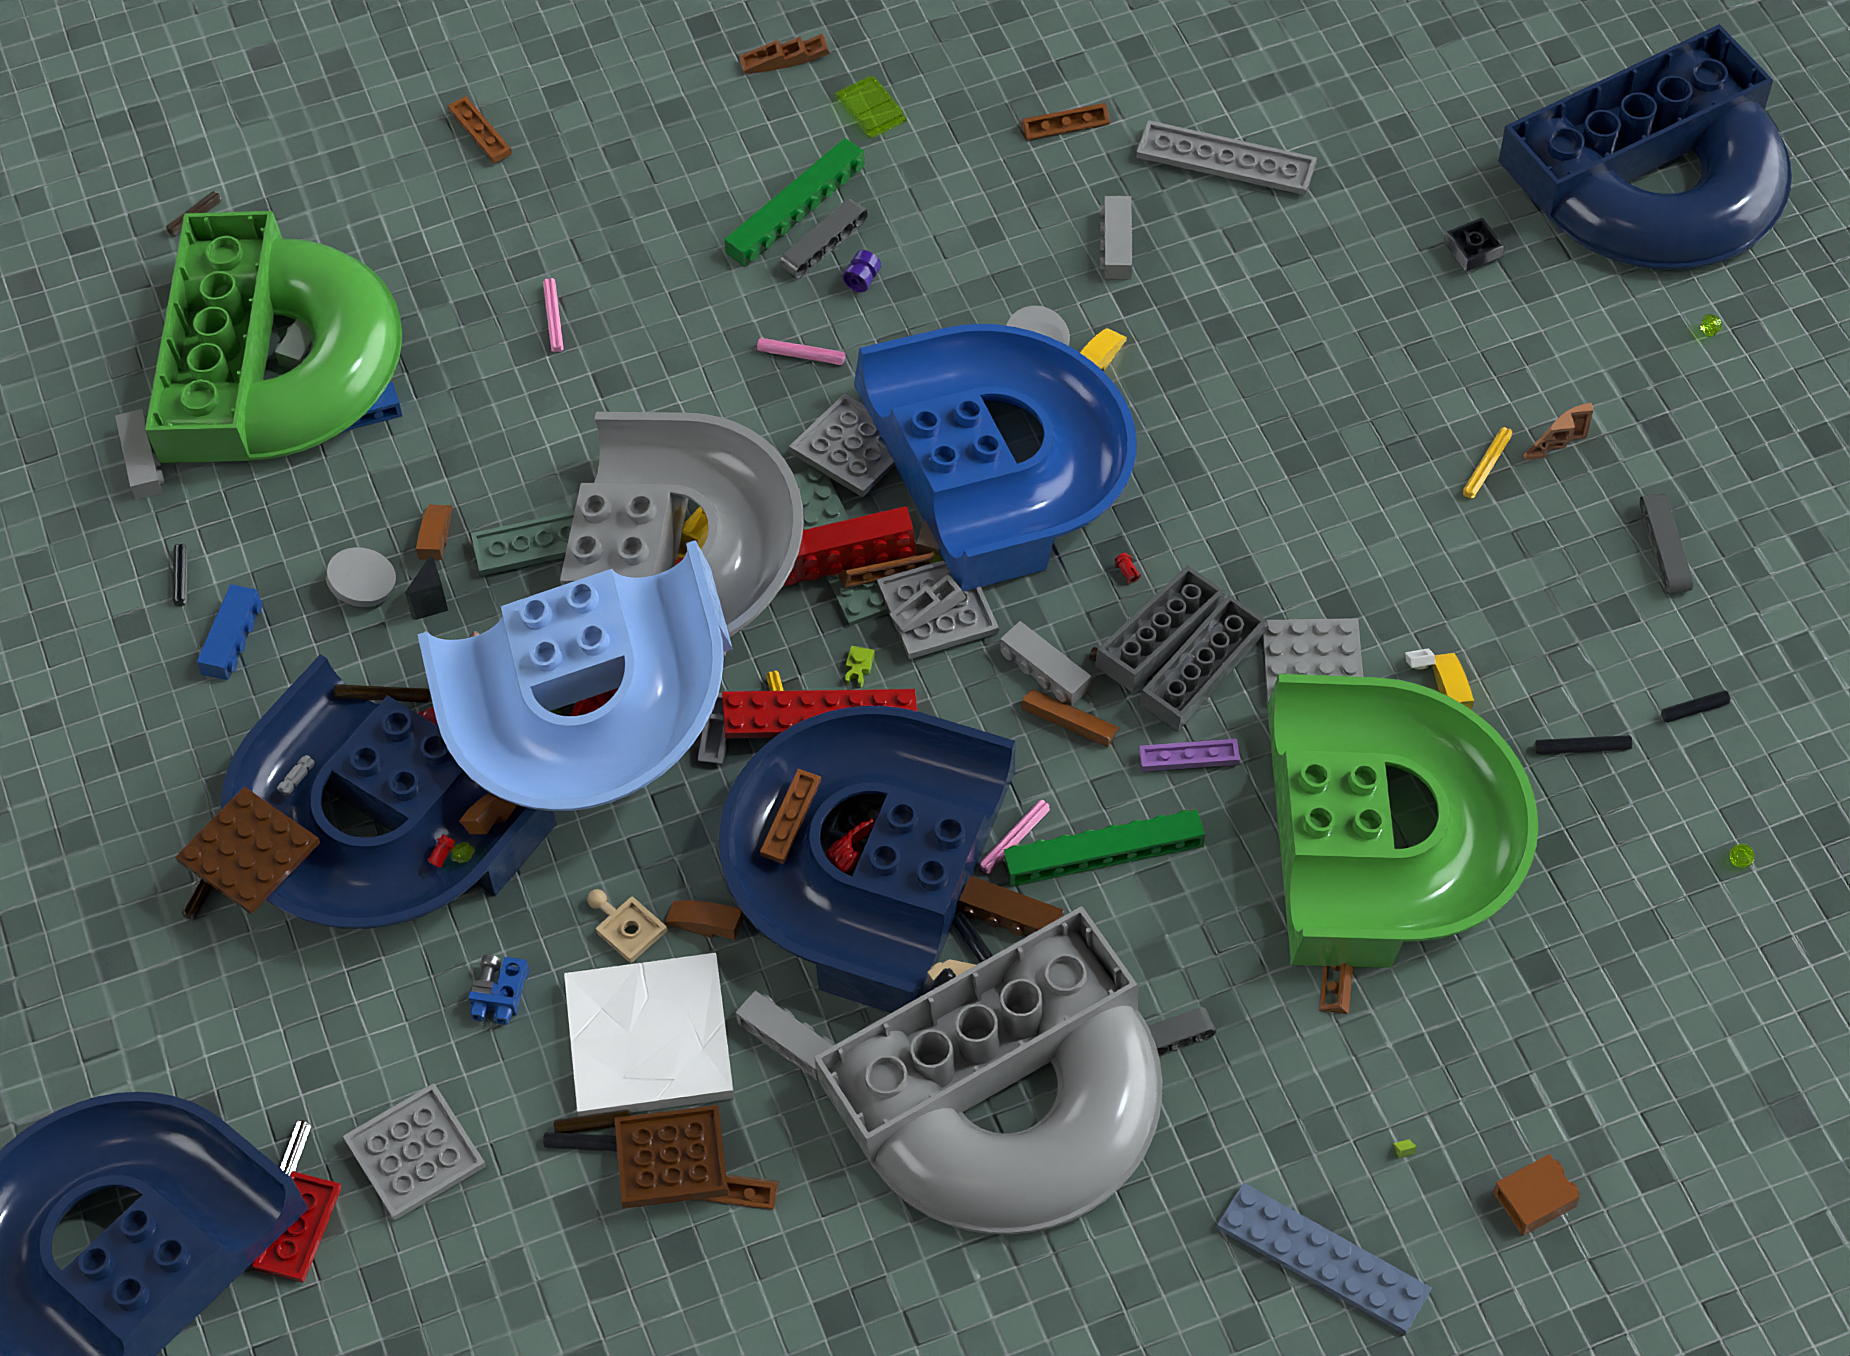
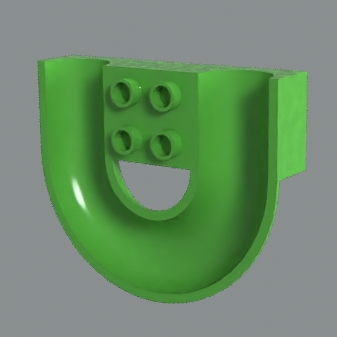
M273 211L184 214L145 428L159 462L253 461L278 458L317 446L350 427L382 395L399 361L402 347V325L396 302L390 290L372 269L348 254L312 241L282 238ZM274 315L288 316L300 320L311 334L312 347L309 355L289 372L264 380Z
M1278 674L1267 708L1291 965L1341 966V964L1346 963L1350 967L1391 968L1403 942L1428 941L1462 933L1484 922L1504 907L1519 889L1533 861L1537 845L1538 816L1534 793L1528 776L1519 759L1500 734L1482 717L1465 705L1438 691L1415 683L1377 677ZM1385 766L1394 767L1413 775L1431 790L1438 808L1436 827L1426 840L1416 846L1405 849L1394 848Z

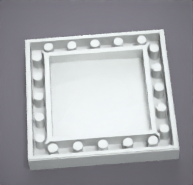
M716 953L564 973L578 1116L629 1110L630 1113L734 1099Z

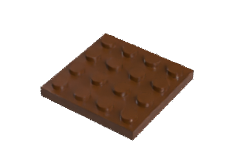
M244 786L175 858L178 863L245 911L252 914L319 845L320 841L314 834Z
M718 1105L615 1118L622 1209L728 1195Z

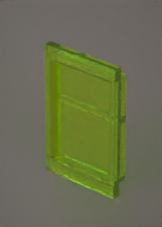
M872 75L835 92L837 99L870 139L907 122L903 110Z

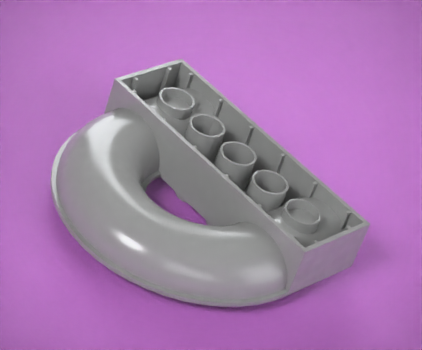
M596 412L594 420L597 425L600 443L598 472L594 483H581L560 578L561 584L565 585L612 569L621 576L641 578L657 575L673 568L676 565L675 559H677L688 499H691L704 510L708 518V536L701 551L711 568L725 623L731 638L755 620L770 604L792 571L799 553L804 524L803 504L797 482L787 462L765 438L737 422L722 417L699 413Z
M1083 906L814 1056L820 1085L881 1179L913 1208L942 1223L967 1231L1007 1235L1031 1233L1053 1228L1088 1213L1113 1195L1134 1173L1153 1140L1160 1117L1162 1104L1161 1064L1155 1041L1148 1025L1138 1010V984ZM1049 1062L1054 1067L1058 1080L1057 1096L1049 1113L1036 1125L1016 1133H994L976 1126L962 1113Z

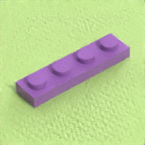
M1237 739L1139 746L1142 772L1240 764Z

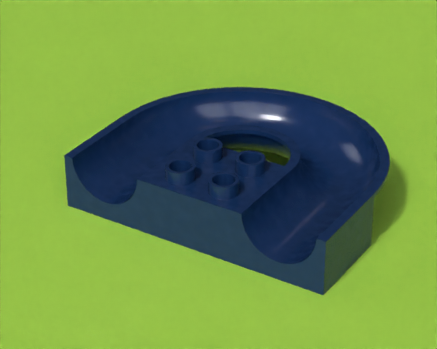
M1720 24L1506 125L1498 160L1545 215L1575 242L1603 257L1620 263L1664 270L1709 266L1735 257L1753 247L1773 229L1780 219L1788 201L1792 180L1791 162L1787 148L1773 121L1765 112L1773 79ZM1694 150L1701 162V178L1688 191L1669 194L1656 193L1640 189L1628 183V181Z
M319 654L245 736L233 756L223 784L221 810L245 786L319 838V845L270 894L266 901L283 912L306 922L342 929H371L393 926L423 917L450 903L474 884L496 896L557 825L554 811L538 810L517 805L505 823H494L487 834L470 835L459 820L474 803L489 792L472 780L458 765L441 736L439 726L388 695L380 704L369 700L334 698V686L336 684H347L336 674L328 659ZM303 756H310L314 760V766L308 770V773L300 783L294 786V790L290 795L282 796L277 791L278 785L282 781L284 782V778L295 765H298L297 762ZM323 789L392 832L377 837L361 838L350 836L337 830L329 823L323 813L321 805ZM442 834L456 842L454 844L455 849H451L440 868L427 861L438 843L437 838H441Z
M889 706L842 708L810 717L789 727L765 744L748 761L736 778L726 799L720 822L719 849L724 877L731 895L751 924L766 938L787 952L816 964L819 990L893 1013L916 1000L928 987L927 971L938 963L953 926L954 918L959 911L960 896L970 875L973 876L1014 776L1016 741L925 713ZM801 769L821 776V782L784 864L760 856V851L797 770ZM863 794L887 795L853 876L845 874L830 863L821 847L820 832L826 816L836 805L850 797Z
M124 1092L97 1096L59 1109L20 1132L0 1150V1356H156L309 1208L293 1179L226 1122L211 1111L191 1101L160 1093ZM118 1187L128 1188L142 1195L63 1270L57 1266L52 1253L53 1234L60 1221L74 1206L93 1194Z

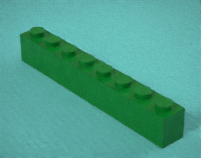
M842 139L724 239L726 254L744 267L751 261H755L764 250L770 248L778 238L787 234L791 227L801 222L805 215L811 210L816 209L825 198L830 197L852 175L862 170L865 165L864 150L848 139Z
M1182 810L1177 814L1158 815L1153 819L1134 820L1119 826L1109 825L1104 829L1085 830L1080 834L1061 835L1056 839L1037 840L1022 846L1012 845L1004 849V865L1010 887L1201 848L1204 847L1205 833L1198 810Z

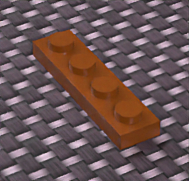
M466 96L448 105L451 115L493 164L512 154L509 145Z
M801 769L797 770L763 844L760 856L784 864L820 785L821 776Z

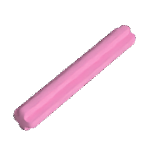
M553 278L544 279L543 286L551 351L556 353L563 350L556 284Z
M759 338L757 343V350L761 352L843 365L845 361V353L841 351Z
M1039 800L979 862L980 870L989 874L1004 859V849L1017 845L1049 812V804Z

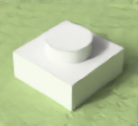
M1429 648L1405 652L1406 662L1411 668L1421 670L1435 664V655Z

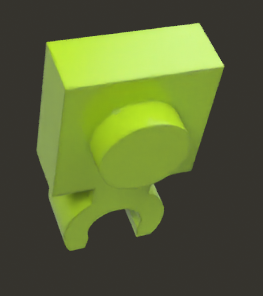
M851 645L846 662V670L848 671L845 675L846 685L850 684L851 679L856 678L858 679V687L861 688L863 686V674H870L875 650Z

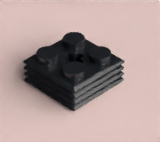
M1484 218L1476 219L1445 232L1444 243L1464 271L1472 270L1503 257L1505 246Z
M854 796L840 802L827 830L828 841L835 843L842 836L849 834L850 830L858 826L859 823L867 822L871 818L876 822L883 805ZM872 829L869 831V834L865 836L862 841H860V844L862 846V852L865 848V845L868 841Z

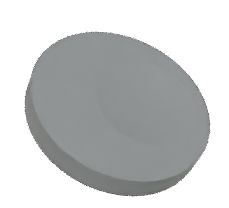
M1027 306L1016 311L1007 322L1006 326L1031 330L1069 346L1070 336L1065 321L1049 308Z
M360 547L348 548L335 554L330 560L326 572V582L333 595L344 603L357 607H372L383 603L391 596L396 581L395 570L387 558L374 550Z

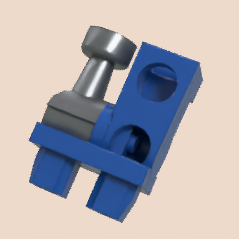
M493 955L482 956L480 963L481 968L484 969L480 980L474 981L468 997L471 1005L470 1015L472 1020L485 1021L487 1011L495 1012L494 1021L496 1023L508 1025L512 1015H517L525 979L527 980L530 972L527 960L504 957L498 982H494V972L500 970L502 960Z

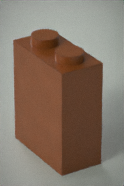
M1550 1154L1496 1182L1493 1192L1522 1236L1576 1208L1580 1198L1577 1186L1573 1182H1569L1564 1175V1169L1560 1162L1554 1160Z

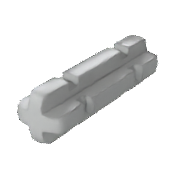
M303 756L297 762L298 765H295L284 778V782L282 781L278 785L277 791L282 796L290 795L294 790V786H297L308 773V770L314 766V760L310 756Z

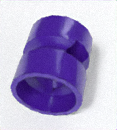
M859 250L850 262L851 265L849 264L843 273L842 280L848 288L863 293L867 291L873 278H875L882 266L880 259L875 254L867 250Z

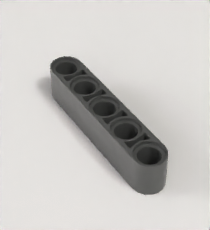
M847 199L786 251L779 261V267L796 279L803 277L866 221L869 213L868 210L852 199Z
M1660 493L1640 496V511L1665 592L1670 594L1692 591V575L1667 495Z
M1197 1008L1148 1026L1155 1041L1159 1057L1206 1041L1217 1032L1206 1008Z

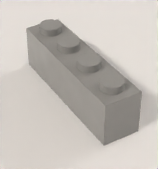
M1105 196L1104 205H1100V218H1104V222H1100V235H1104V239H1100V253H1104V257H1100V270H1105V279H1131V196Z
M298 319L287 329L286 336L281 343H278L275 349L278 364L289 369H294L309 355L312 347L311 334L308 328Z
M139 409L115 415L129 483L135 500L162 494L161 484L165 483L162 470L157 469V466H160L161 463L156 453H154L153 446L145 431L147 417H145L143 410Z
M1021 621L1001 638L1002 655L1007 660L1015 662L1025 674L1033 676L1040 686L1052 691L1061 702H1066L1068 705L1073 706L1091 689L1090 674Z
M754 991L736 1011L737 1024L815 1080H818L814 1056L834 1046V1043L825 1036L820 1037L806 1022L801 1023L796 1020L788 1009L779 1008L768 995H761Z

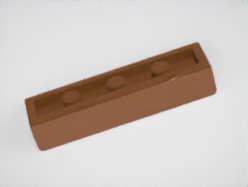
M1106 103L1024 118L1020 121L1026 141L1110 124Z
M928 553L850 569L838 573V578L843 588L875 582L880 578L929 565L934 558V554Z
M1034 689L1022 700L1023 710L1107 748L1119 730V727Z
M1346 963L1341 964V966H1330L1333 970L1340 972L1339 985L1335 981H1331L1327 985L1329 966H1323L1319 1011L1349 1014L1353 967ZM1327 988L1333 994H1338L1337 1003L1325 1005Z
M726 1174L727 1196L696 1199L774 1210L779 1181Z

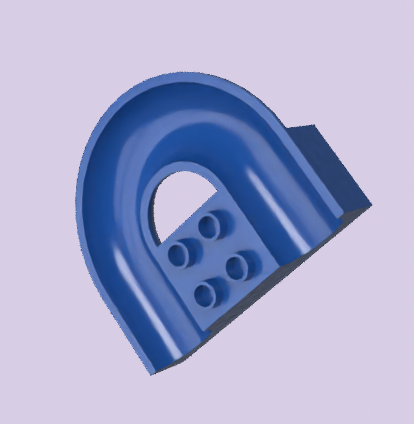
M969 324L942 328L859 348L854 386L891 458H893L894 464L924 521L926 520L954 581L962 591L1046 570L1054 539L1067 535L1098 518L1112 506L1126 487L1133 471L1137 446L1135 425L1129 407L1111 379L1095 363L1068 345L1049 336L1013 326ZM983 401L1010 404L1034 416L1041 423L1044 433V441L1039 451L1028 460L1017 464Z

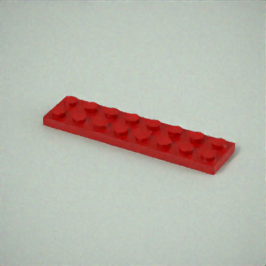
M915 689L722 692L724 738L775 737L789 727L810 717L848 707L889 706L917 711Z

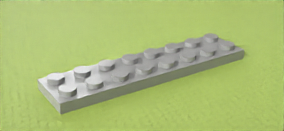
M1149 120L1136 158L1301 195L1307 194L1317 162V157Z

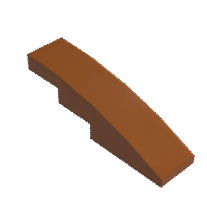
M822 33L806 41H803L801 37L780 44L779 40H775L739 57L744 73L748 74L788 68L830 54L826 38Z

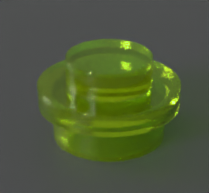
M1706 314L1703 317L1701 329L1706 336L1712 337L1721 331L1722 323L1718 316Z
M469 842L457 844L455 849H451L452 855L450 858L452 861L464 863L472 858L475 849L473 846H470Z
M1747 844L1735 845L1729 852L1730 862L1739 868L1751 866L1755 858L1752 848Z

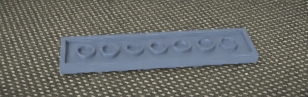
M1245 1183L1242 1184L1217 1224L1218 1230L1404 1335L1407 1334L1432 1290V1287Z

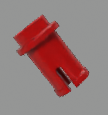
M1127 553L1119 554L1115 558V567L1121 570L1128 584H1132V581L1135 583L1140 579L1141 575L1132 563L1131 555H1127Z
M442 834L441 838H437L438 843L427 861L440 868L451 849H455L454 844L456 842Z

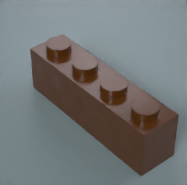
M971 875L959 899V912L965 914L967 918H977L985 921L992 927L1007 929L1016 936L1023 935L1027 937L1064 916V909Z

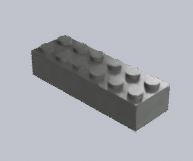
M1187 565L1097 649L1095 667L1133 693L1192 636L1224 599L1225 590Z
M1229 594L1143 688L1139 704L1173 729L1179 731L1259 642L1265 633L1268 621Z

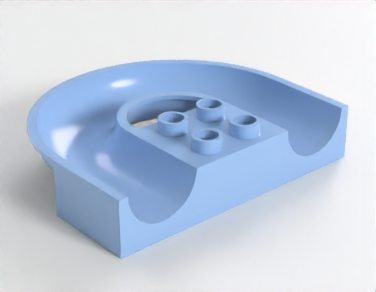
M696 540L686 543L688 549L683 560L663 573L649 577L631 578L621 576L612 569L503 605L501 606L502 617L499 622L480 635L466 639L445 640L433 637L427 631L417 634L441 736L453 758L472 780L495 796L516 805L547 811H574L601 806L631 795L663 775L686 753L703 730L718 697L723 672V652L733 649L711 568ZM619 688L605 705L588 714L568 717L549 712Z

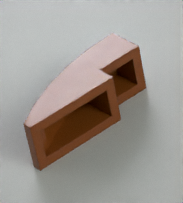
M428 505L422 519L416 546L419 559L427 560L430 556L434 560H442L444 546H447L452 505Z
M489 792L474 803L459 821L470 835L487 834L494 823H505L517 805Z
M680 900L673 901L665 924L710 938L716 934L735 940L744 917L743 912L739 908L712 902Z

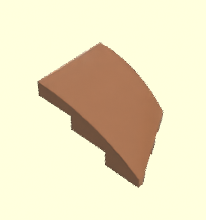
M1592 403L1576 406L1563 413L1523 455L1524 460L1546 458L1547 450L1566 448L1567 442H1571L1572 439L1587 438L1594 411Z

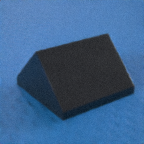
M429 556L405 591L411 616L415 620L449 611L434 558Z

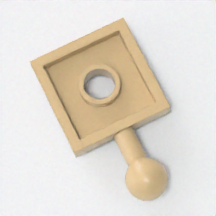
M600 889L592 890L587 896V902L590 907L601 909L609 916L595 928L596 933L629 963L634 962L667 932V926L633 896L617 910L607 902V895ZM631 925L638 927L637 932L634 934L626 933L625 929Z

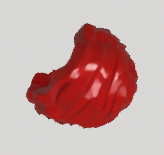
M873 818L867 822H862L850 830L849 834L842 836L840 840H837L826 851L825 856L830 863L845 874L853 876L862 855L860 841L873 829L875 824Z

